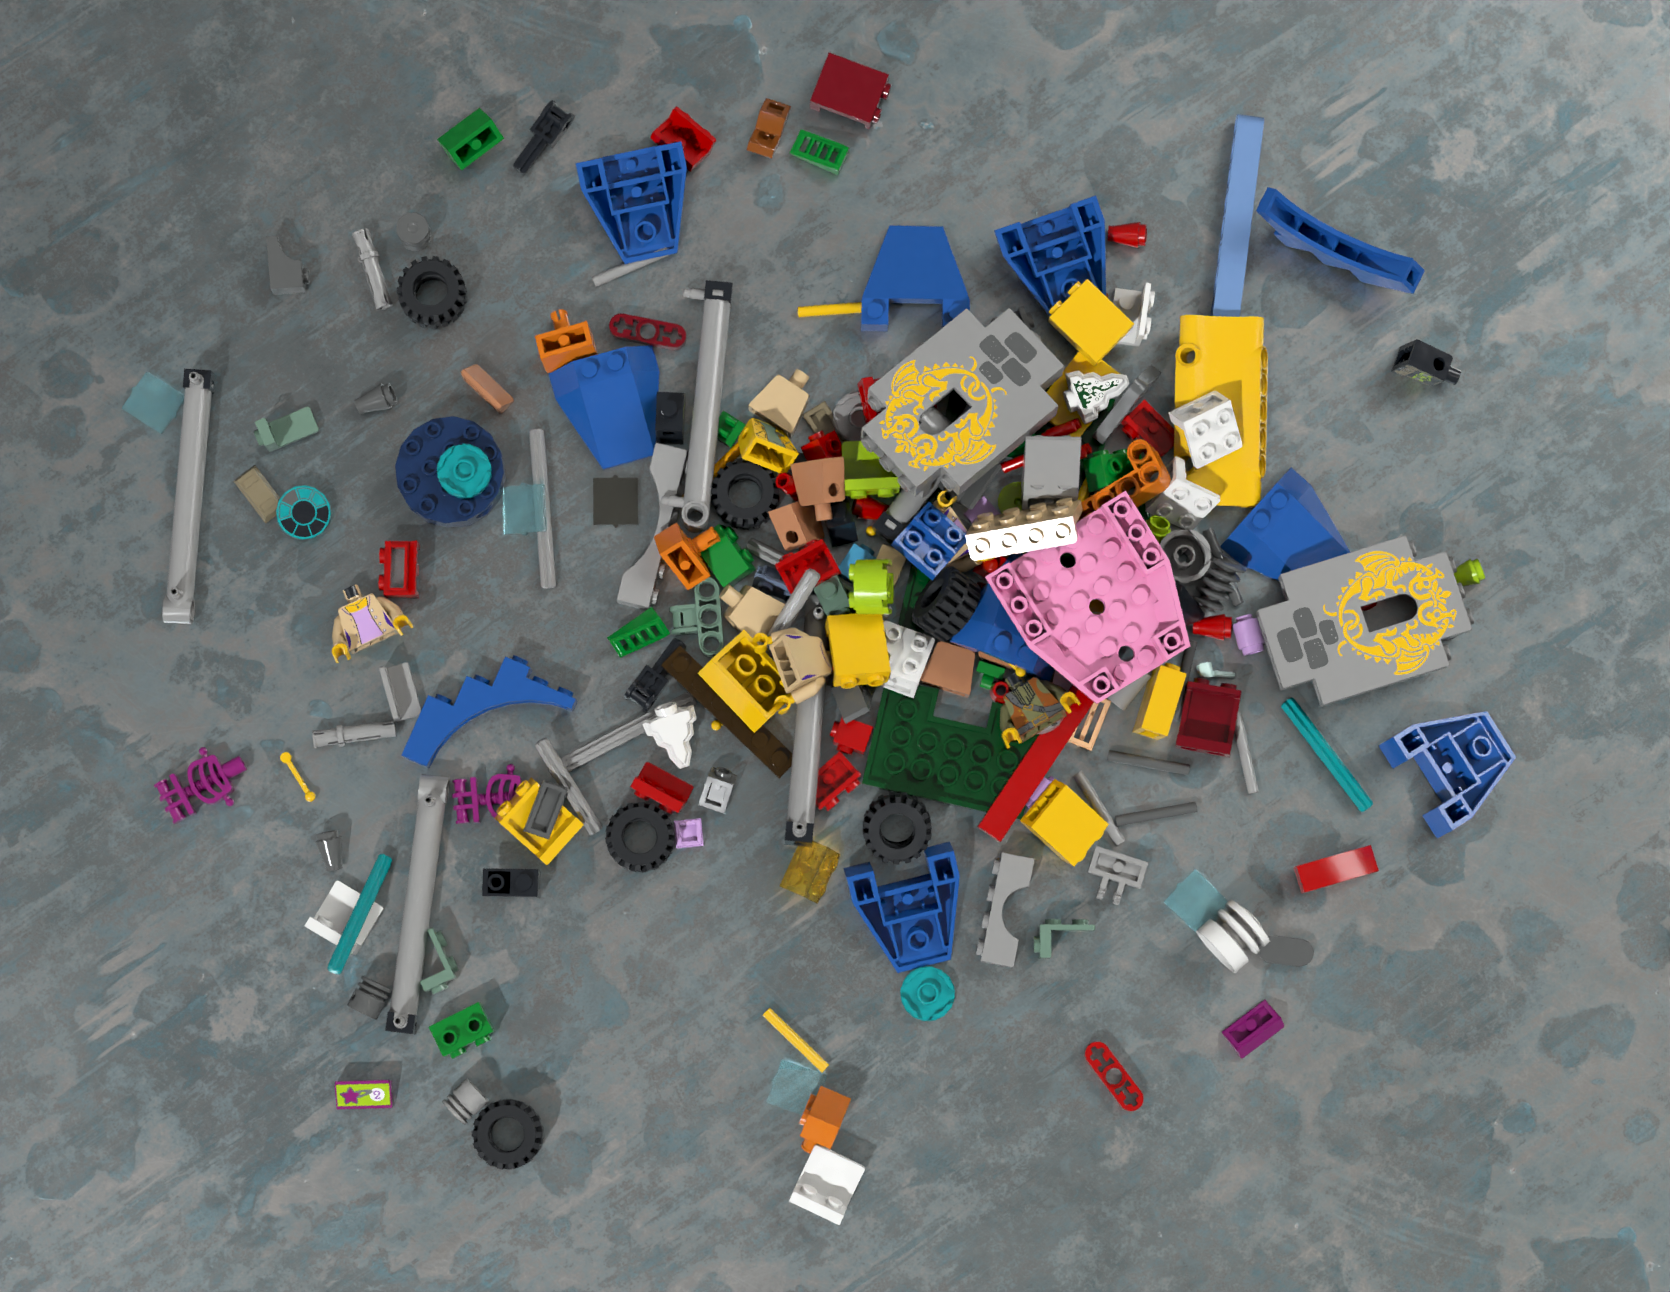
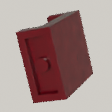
M829 52L810 99V108L819 112L823 108L863 123L865 128L870 130L872 123L877 124L881 116L882 109L879 108L882 98L887 100L892 85L888 83L889 74Z
M1194 678L1193 682L1187 681L1176 748L1230 758L1241 690H1236L1237 685L1230 683H1221L1220 686L1209 685V680Z

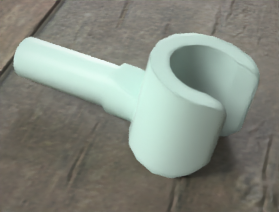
M1211 662L1201 663L1196 666L1198 677L1201 679L1213 677L1235 679V672L1213 671Z

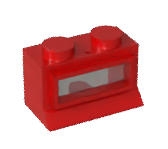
M417 540L385 541V548H380L379 561L380 564H384V574H379L378 586L379 591H383V595L386 598L419 599V593L416 589L417 576H419L417 555L418 550H420V544Z

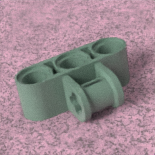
M709 577L695 586L696 604L669 607V612L673 616L674 629L671 630V635L698 634L701 652L704 656L713 658L724 648V633L719 586L714 579ZM712 585L715 588L714 594L711 597L701 596L700 589L702 586ZM713 611L717 615L716 621L713 624L704 623L702 621L704 613ZM681 615H683V621H684V625H683V626H682V621H681ZM710 638L717 639L719 641L718 649L715 651L706 650L704 648L706 640Z

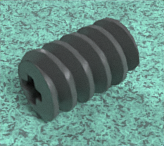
M1221 552L1219 553L1223 557L1222 559H1212L1217 568H1209L1207 570L1211 574V578H1201L1206 587H1196L1197 591L1201 594L1200 597L1192 596L1197 604L1216 613L1214 610L1222 611L1224 609L1220 600L1229 601L1230 598L1225 591L1234 592L1235 587L1230 582H1240L1241 579L1236 572H1246L1242 564Z

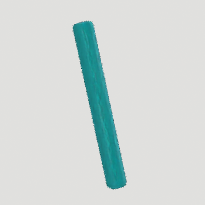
M1291 697L1282 703L1281 708L1361 812L1369 809L1373 805V801L1296 700Z
M385 854L378 855L327 967L329 972L336 975L342 973L391 866L392 858Z

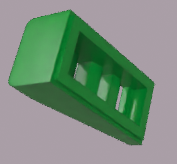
M801 129L790 151V155L835 175H839L849 154V147ZM804 139H807L809 143L805 152L799 151ZM816 143L819 146L815 155H810L812 147ZM825 147L828 151L825 158L821 159L819 157ZM833 151L838 153L834 163L829 161Z
M650 607L611 634L607 639L621 658L666 637L670 632L656 611ZM635 635L636 637L631 640L629 636ZM625 639L626 644L622 646L619 641Z

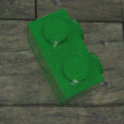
M479 107L439 137L437 141L448 157L462 171L501 142L504 137L492 119Z
M1127 449L1116 450L1112 452L1113 454H1109V450L1097 451L1092 453V458L1083 461L1089 493L1099 492L1134 470L1127 456Z
M718 524L714 527V530L718 533L721 541L702 551L701 556L724 588L727 585L733 587L756 570L752 564L754 559L746 548L742 549L737 543L739 537L730 526L726 527L725 525Z
M477 1002L429 1026L442 1056L447 1057L450 1055L451 1059L466 1053L465 1047L473 1043L478 1047L492 1040L490 1035L495 1033L481 1002Z

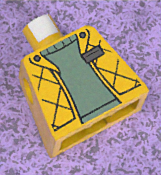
M750 418L738 437L740 453L743 459L778 473H787L791 467L790 464H793L799 455L783 430L760 419Z

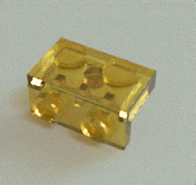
M812 841V847L798 846L780 883V887L817 904L826 891V885L832 872L837 868L840 854Z

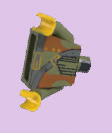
M1016 673L1011 674L1005 679L1011 691L1003 696L1005 703L1000 708V728L1006 747L1010 748L1009 743L1013 740H1018L1019 744L1023 743L1066 717L1065 710L1067 713H1071L1070 705L1073 703L1080 705V701L1073 692H1067L1063 687L1050 681L1043 680L1040 682L1038 678L1034 677L1025 682L1023 677L1017 676Z

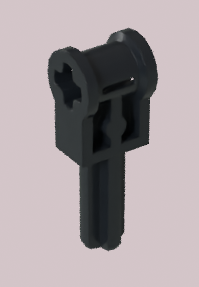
M551 100L530 128L534 136L513 163V167L518 172L526 174L547 144L552 148L556 145L572 124L575 115L566 113L556 106L554 100Z
M674 638L652 668L646 664L623 698L626 700L631 699L643 708L642 711L644 713H647L669 683V680L665 678L668 672L661 665L679 646L686 650L687 646L681 640Z

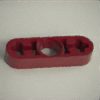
M623 313L614 315L609 322L610 332L618 340L652 345L669 350L681 349L687 340L685 329L681 325ZM621 320H624L627 327L634 328L633 323L637 322L636 336H631L633 332L629 329H624L622 333H618V329L614 325H618ZM645 325H651L655 328L656 333L654 337L645 339L640 335L641 328ZM660 327L664 328V334L672 335L673 331H678V336L682 337L681 340L677 339L675 343H671L669 337L662 336L663 341H658Z

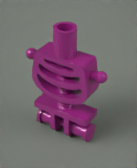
M201 747L199 754L202 758L193 761L188 767L190 786L187 785V787L183 788L179 778L174 773L169 775L175 789L170 790L167 779L154 784V787L158 789L161 795L159 800L161 802L167 801L169 805L165 808L166 813L170 812L173 824H177L187 818L180 809L183 805L190 816L197 814L189 799L194 794L200 800L210 805H215L225 800L227 806H233L234 800L229 795L234 792V787L229 779L247 770L242 758L237 756L221 764L217 756H208L207 749ZM207 764H208V768H209V771H210V775H209V774L206 775V765H207ZM199 767L200 780L195 781V771ZM214 783L217 784L223 791L218 793L212 785ZM207 789L215 797L208 799L203 796L201 791ZM178 794L181 799L174 802L172 797Z
M513 764L507 765V774H496L491 777L487 784L486 794H478L476 777H470L471 792H466L465 782H467V779L452 780L455 787V793L452 794V798H458V805L453 806V810L457 813L456 824L470 823L467 810L473 809L474 823H481L480 805H487L491 815L494 818L497 816L493 804L498 803L501 805L506 800L510 801L516 795V785L518 787L522 782L520 776L513 775L515 770ZM501 780L498 792L493 794L492 788L494 784ZM511 781L509 791L504 792L506 783ZM472 797V804L464 805V798Z

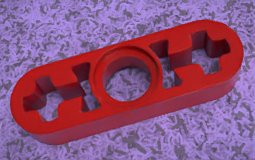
M1098 1041L1088 1044L1084 1051L1085 1060L1120 1107L1126 1111L1139 1109L1143 1104V1094L1107 1045ZM1092 1047L1104 1050L1101 1056L1105 1062L1109 1058L1113 1061L1112 1064L1105 1066L1101 1072L1098 1070V1067L1102 1066L1101 1062L1098 1059L1092 1060L1090 1058L1093 1054ZM1116 1068L1121 1072L1122 1078L1118 1084L1113 1085L1107 1081L1106 1073L1109 1069ZM1126 1080L1130 1084V1086L1125 1087L1130 1094L1134 1092L1137 1094L1134 1106L1131 1103L1124 1104L1126 1096L1122 1091L1118 1095L1114 1091V1089L1122 1087Z

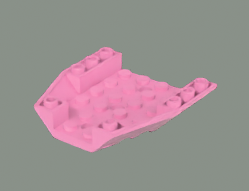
M1126 491L1076 523L1078 539L1075 543L1029 551L985 577L1027 646L1096 704L1190 647L1170 560ZM1062 554H1072L1075 558V565L1071 568L1062 566L1060 563ZM1097 599L1103 602L1104 611L1102 614L1095 615L1090 611L1089 604L1092 600ZM1128 646L1133 650L1134 655L1131 661L1126 662L1120 659L1118 652L1121 647Z

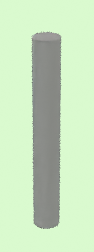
M665 247L657 251L667 250V248ZM669 255L621 264L593 276L592 280L595 287Z
M1239 712L1234 733L1248 794L1258 793V785L1242 714Z
M1083 771L1073 776L1094 811L1109 824L1106 830L1115 845L1117 846L1124 842L1123 835Z

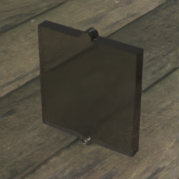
M614 475L613 478H593V525H613L614 528H617L619 525H638V477L618 478L617 475Z

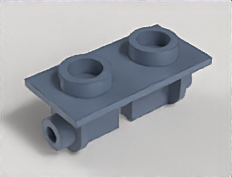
M764 565V567L758 566L752 587L767 595L781 598L786 602L791 596L784 581L780 579L781 575L777 569Z

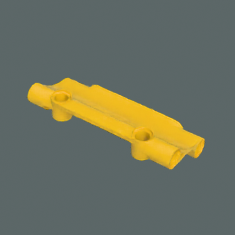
M1180 316L1179 347L1175 354V409L1216 390L1231 400L1243 444L1240 449L1198 469L1193 466L1189 471L1185 469L1186 480L1220 495V502L1216 506L1255 508L1261 501V478H1264L1266 473L1268 353L1266 347L1263 346V317ZM1194 350L1195 359L1193 362L1188 363L1187 356L1189 352ZM1174 424V457L1177 456L1184 459L1186 463L1191 458L1184 430Z

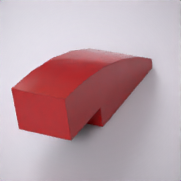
M1371 845L1293 867L1301 894L1379 871Z

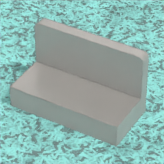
M406 662L388 668L385 666L379 667L393 720L398 723L419 717L422 709L409 663Z

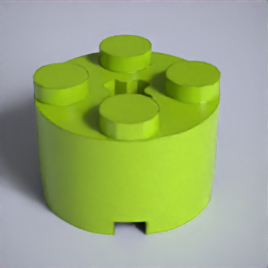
M857 559L855 564L849 565V579L854 581V591L849 592V607L856 610L857 614L892 613V609L888 608V604H893L894 575L893 573H888L887 566H892L891 559Z

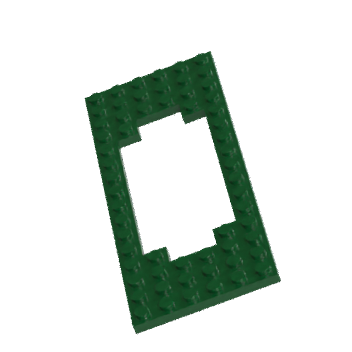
M1050 385L1044 391L1047 392L1052 385ZM954 389L950 392L945 414L952 423L968 404ZM1115 399L1109 400L1108 407L1098 414V418L1090 424L1081 436V445L1089 443L1092 453L1104 450L1105 443L1102 445L1092 435L1113 409ZM1047 422L1032 436L1041 435L1046 430L1055 426ZM1025 441L1007 455L1005 459H1013L1023 455ZM1092 453L1080 459L1079 490L1086 478L1083 461L1092 458ZM938 487L926 504L928 502L933 504L937 500L939 493L943 490ZM945 493V498L950 501L951 498ZM1064 553L1060 557V563L1065 568H1071L1075 565V558L1070 553ZM911 564L898 625L924 634V630L912 621V613L920 593L931 579L913 564ZM1054 669V672H1053L1052 677H1051V679H1050V682H1052V683H1053V678H1054V674H1055V669ZM1026 674L1025 682L1034 677ZM918 685L914 698L883 688L862 785L892 792L895 791L897 793L907 792V795L910 796L914 795L915 797L986 813L1038 736L1036 734L1020 744L1018 740H1013L1009 743L1010 748H1007L1000 728V708L1003 705L1001 703L992 702L987 727L984 728L933 716L939 689ZM1025 806L1016 818V820L1022 819Z

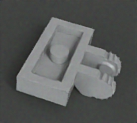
M1095 846L1087 873L1102 877L1096 898L1103 899L1106 894L1108 880L1118 882L1112 897V903L1118 905L1125 885L1141 889L1149 862Z

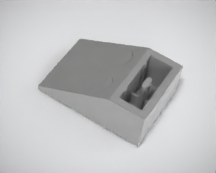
M1026 436L1021 480L1022 510L1030 509L1031 505L1037 503H1046V506L1053 505L1058 500L1064 498H1072L1073 501L1078 500L1081 437Z

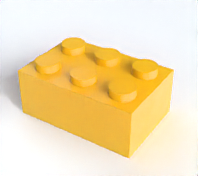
M743 630L716 654L698 674L755 733L785 705L781 701L773 705L775 699L780 695L789 697L792 694L791 692H785L774 660L766 652L762 654L755 653L754 648L758 644L753 643V638Z

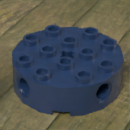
M455 416L431 419L415 428L401 445L395 464L397 487L410 509L427 523L447 528L470 526L488 516L500 501L506 480L504 457L492 435L474 421ZM471 444L479 447L487 455L492 466V477L488 487L481 494L472 498H457L442 488L437 477V464L441 455L452 446Z

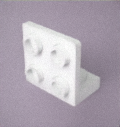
M1145 283L1142 292L1115 288L1113 304L1134 323L1133 328L1117 344L1139 347L1142 339H1147V334H1149L1151 327V318L1147 317V313L1150 314L1155 298V292L1150 291L1151 283Z
M1216 390L1168 412L1171 422L1184 430L1193 466L1197 469L1243 446L1231 400Z
M1175 456L1166 466L1171 478L1169 487L1145 502V511L1152 515L1164 517L1170 523L1182 529L1193 530L1220 502V495L1186 480L1185 460Z
M885 620L883 624L891 672L888 682L880 686L914 698L935 639Z
M336 881L315 917H309L305 927L337 945L359 899L360 893L340 881ZM373 903L351 954L357 955L382 913L383 907L379 904Z
M815 1144L789 1202L840 1225L865 1167L819 1144Z

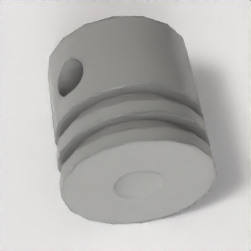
M467 1078L452 1091L453 1095L449 1094L447 1096L448 1100L444 1099L442 1101L448 1110L464 1125L468 1123L467 1119L471 1120L473 1118L472 1114L476 1115L489 1102L484 1094Z

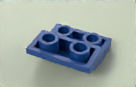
M928 502L893 541L891 546L933 581L965 545L967 540L966 533L932 503Z

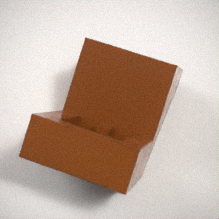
M768 98L765 99L759 112L755 130L748 142V151L772 159L779 145L791 106Z

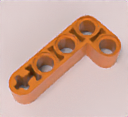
M1137 439L1133 441L1127 448V456L1134 470L1082 501L1083 511L1078 521L1098 510L1103 504L1125 491L1128 493L1132 487H1135V491L1129 497L1136 508L1165 491L1170 485L1171 478L1158 452L1145 440ZM1147 450L1146 456L1139 460L1140 454ZM1159 472L1157 479L1150 482L1152 475Z

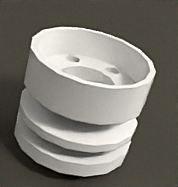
M1231 899L1225 904L1231 916L1223 909H1219L1217 913L1223 923L1219 925L1212 919H1209L1196 933L1215 957L1230 971L1236 973L1249 961L1243 951L1245 947L1257 954L1260 950L1254 940L1262 946H1266L1270 940L1259 921L1246 908L1241 907Z

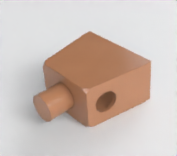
M844 457L790 464L799 504L801 506L814 505L816 521L833 519L831 503L844 501L845 499Z
M798 501L768 512L786 551L796 548L800 551L806 543L812 540L819 541L825 537L821 521H816L814 505L801 506Z
M938 641L919 683L968 698L971 691L975 652L952 642Z

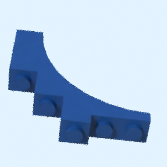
M1267 187L1256 211L1275 229L1274 235L1285 246L1312 252L1325 265L1350 270L1363 283L1414 294L1425 270L1413 258L1377 248L1332 228L1303 211L1277 189Z
M513 655L512 659L505 657L492 686H489L490 680L475 674L474 678L466 676L454 705H450L451 699L440 694H436L435 698L428 695L402 756L430 768L440 749L455 732L472 719L490 710L512 704L537 703L554 705L574 711L577 700L573 698L574 693L565 688L559 687L558 690L547 687L549 682L536 676L532 680L529 679L532 669L527 666L528 661L515 655Z

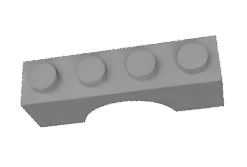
M1003 852L1000 858L994 859L992 874H996L995 885H989L986 901H991L990 911H984L981 928H986L984 939L979 938L976 955H980L979 962L1009 968L1014 967L1019 940L1012 936L1005 928L1002 920V908L1005 900L1012 892L1029 887L1034 859Z

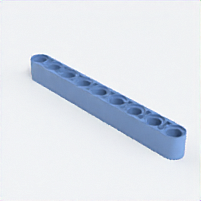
M1241 114L1236 116L1210 316L1240 317L1264 128L1263 117Z

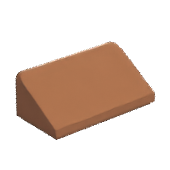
M474 364L461 371L463 380L499 414H502L514 402L513 397L479 365Z

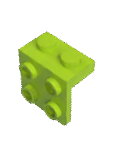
M846 441L842 444L845 496H851V499L867 498V495L878 494V497H892L894 493H899L898 477L892 471L888 472L882 467L879 462L880 458L873 451L869 452L861 441Z

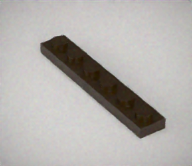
M679 646L661 666L778 779L785 774L792 765L793 753L764 725L754 733L698 674L703 667L689 653Z

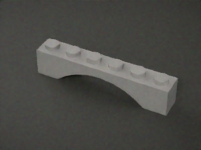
M659 443L655 444L649 468L657 487L660 508L658 526L654 536L677 522L679 511L675 510V507L662 505L661 498L662 496L683 497L685 485L681 484L683 474H686L688 450ZM654 537L644 555L635 565L623 573L617 596L619 604L648 610L651 604L656 605L660 589L655 587L657 579H663L666 563L662 562L663 558L659 554Z

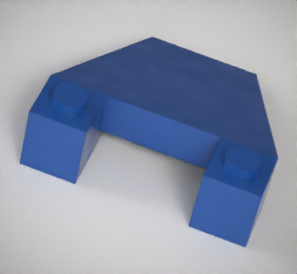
M889 225L862 296L861 331L888 332L889 303L942 304L941 329L965 309L970 311V299L942 226Z
M1487 711L1413 724L1379 745L1393 769L1413 757L1442 803L1422 815L1437 839L1473 818L1516 758Z
M950 841L929 846L924 851L929 874L877 887L870 862L843 868L852 903L897 973L951 960L960 875Z

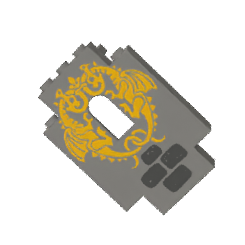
M1010 308L986 327L968 309H965L868 388V404L875 412L878 413L880 411L881 413L862 427L861 443L869 452L873 451L880 458L879 462L886 471H892L898 477L899 485L906 492L910 491L914 496L919 495L923 499L930 493L932 482L941 477L940 480L944 487L949 491L953 490L959 496L1026 440V436H1032L1056 416L1058 404L1044 390L1062 376L1064 365ZM954 389L971 408L939 434H926L919 426L920 417Z
M1405 535L1280 574L1278 579L1286 601L1259 609L1256 612L1280 690L1282 691L1312 681L1320 707L1448 667V660H1451V654L1447 644H1442V640L1445 642L1454 639L1458 635L1467 633L1472 630L1471 625L1474 624L1471 610L1469 608L1465 609L1462 600L1465 598L1463 586L1461 583L1456 582L1454 576L1457 569L1453 557H1448L1445 551L1415 561L1414 557L1417 556L1414 543L1412 540L1408 541ZM1401 594L1409 595L1416 601L1417 613L1412 619L1373 632L1368 631L1361 609L1362 606Z

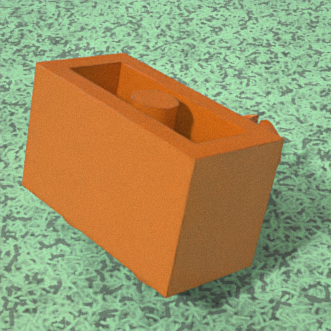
M559 309L560 320L556 311L550 314L554 326L553 331L535 336L540 359L547 373L553 372L572 361L598 354L588 322L584 321L570 325L568 313L564 309Z
M676 522L654 536L660 556L687 590L710 577L707 564L702 558L701 552L721 541L718 533L712 526L692 539L687 537Z
M820 1086L817 1095H810L799 1124L804 1126L800 1136L805 1138L801 1144L805 1152L811 1154L815 1144L831 1149L851 1098L823 1086Z

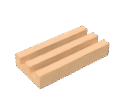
M1106 698L1101 701L1104 705L1089 743L1084 742V739L1098 706L1095 702L1091 706L1079 739L1074 738L1075 730L1068 740L1069 743L1092 751L1111 704L1109 699Z

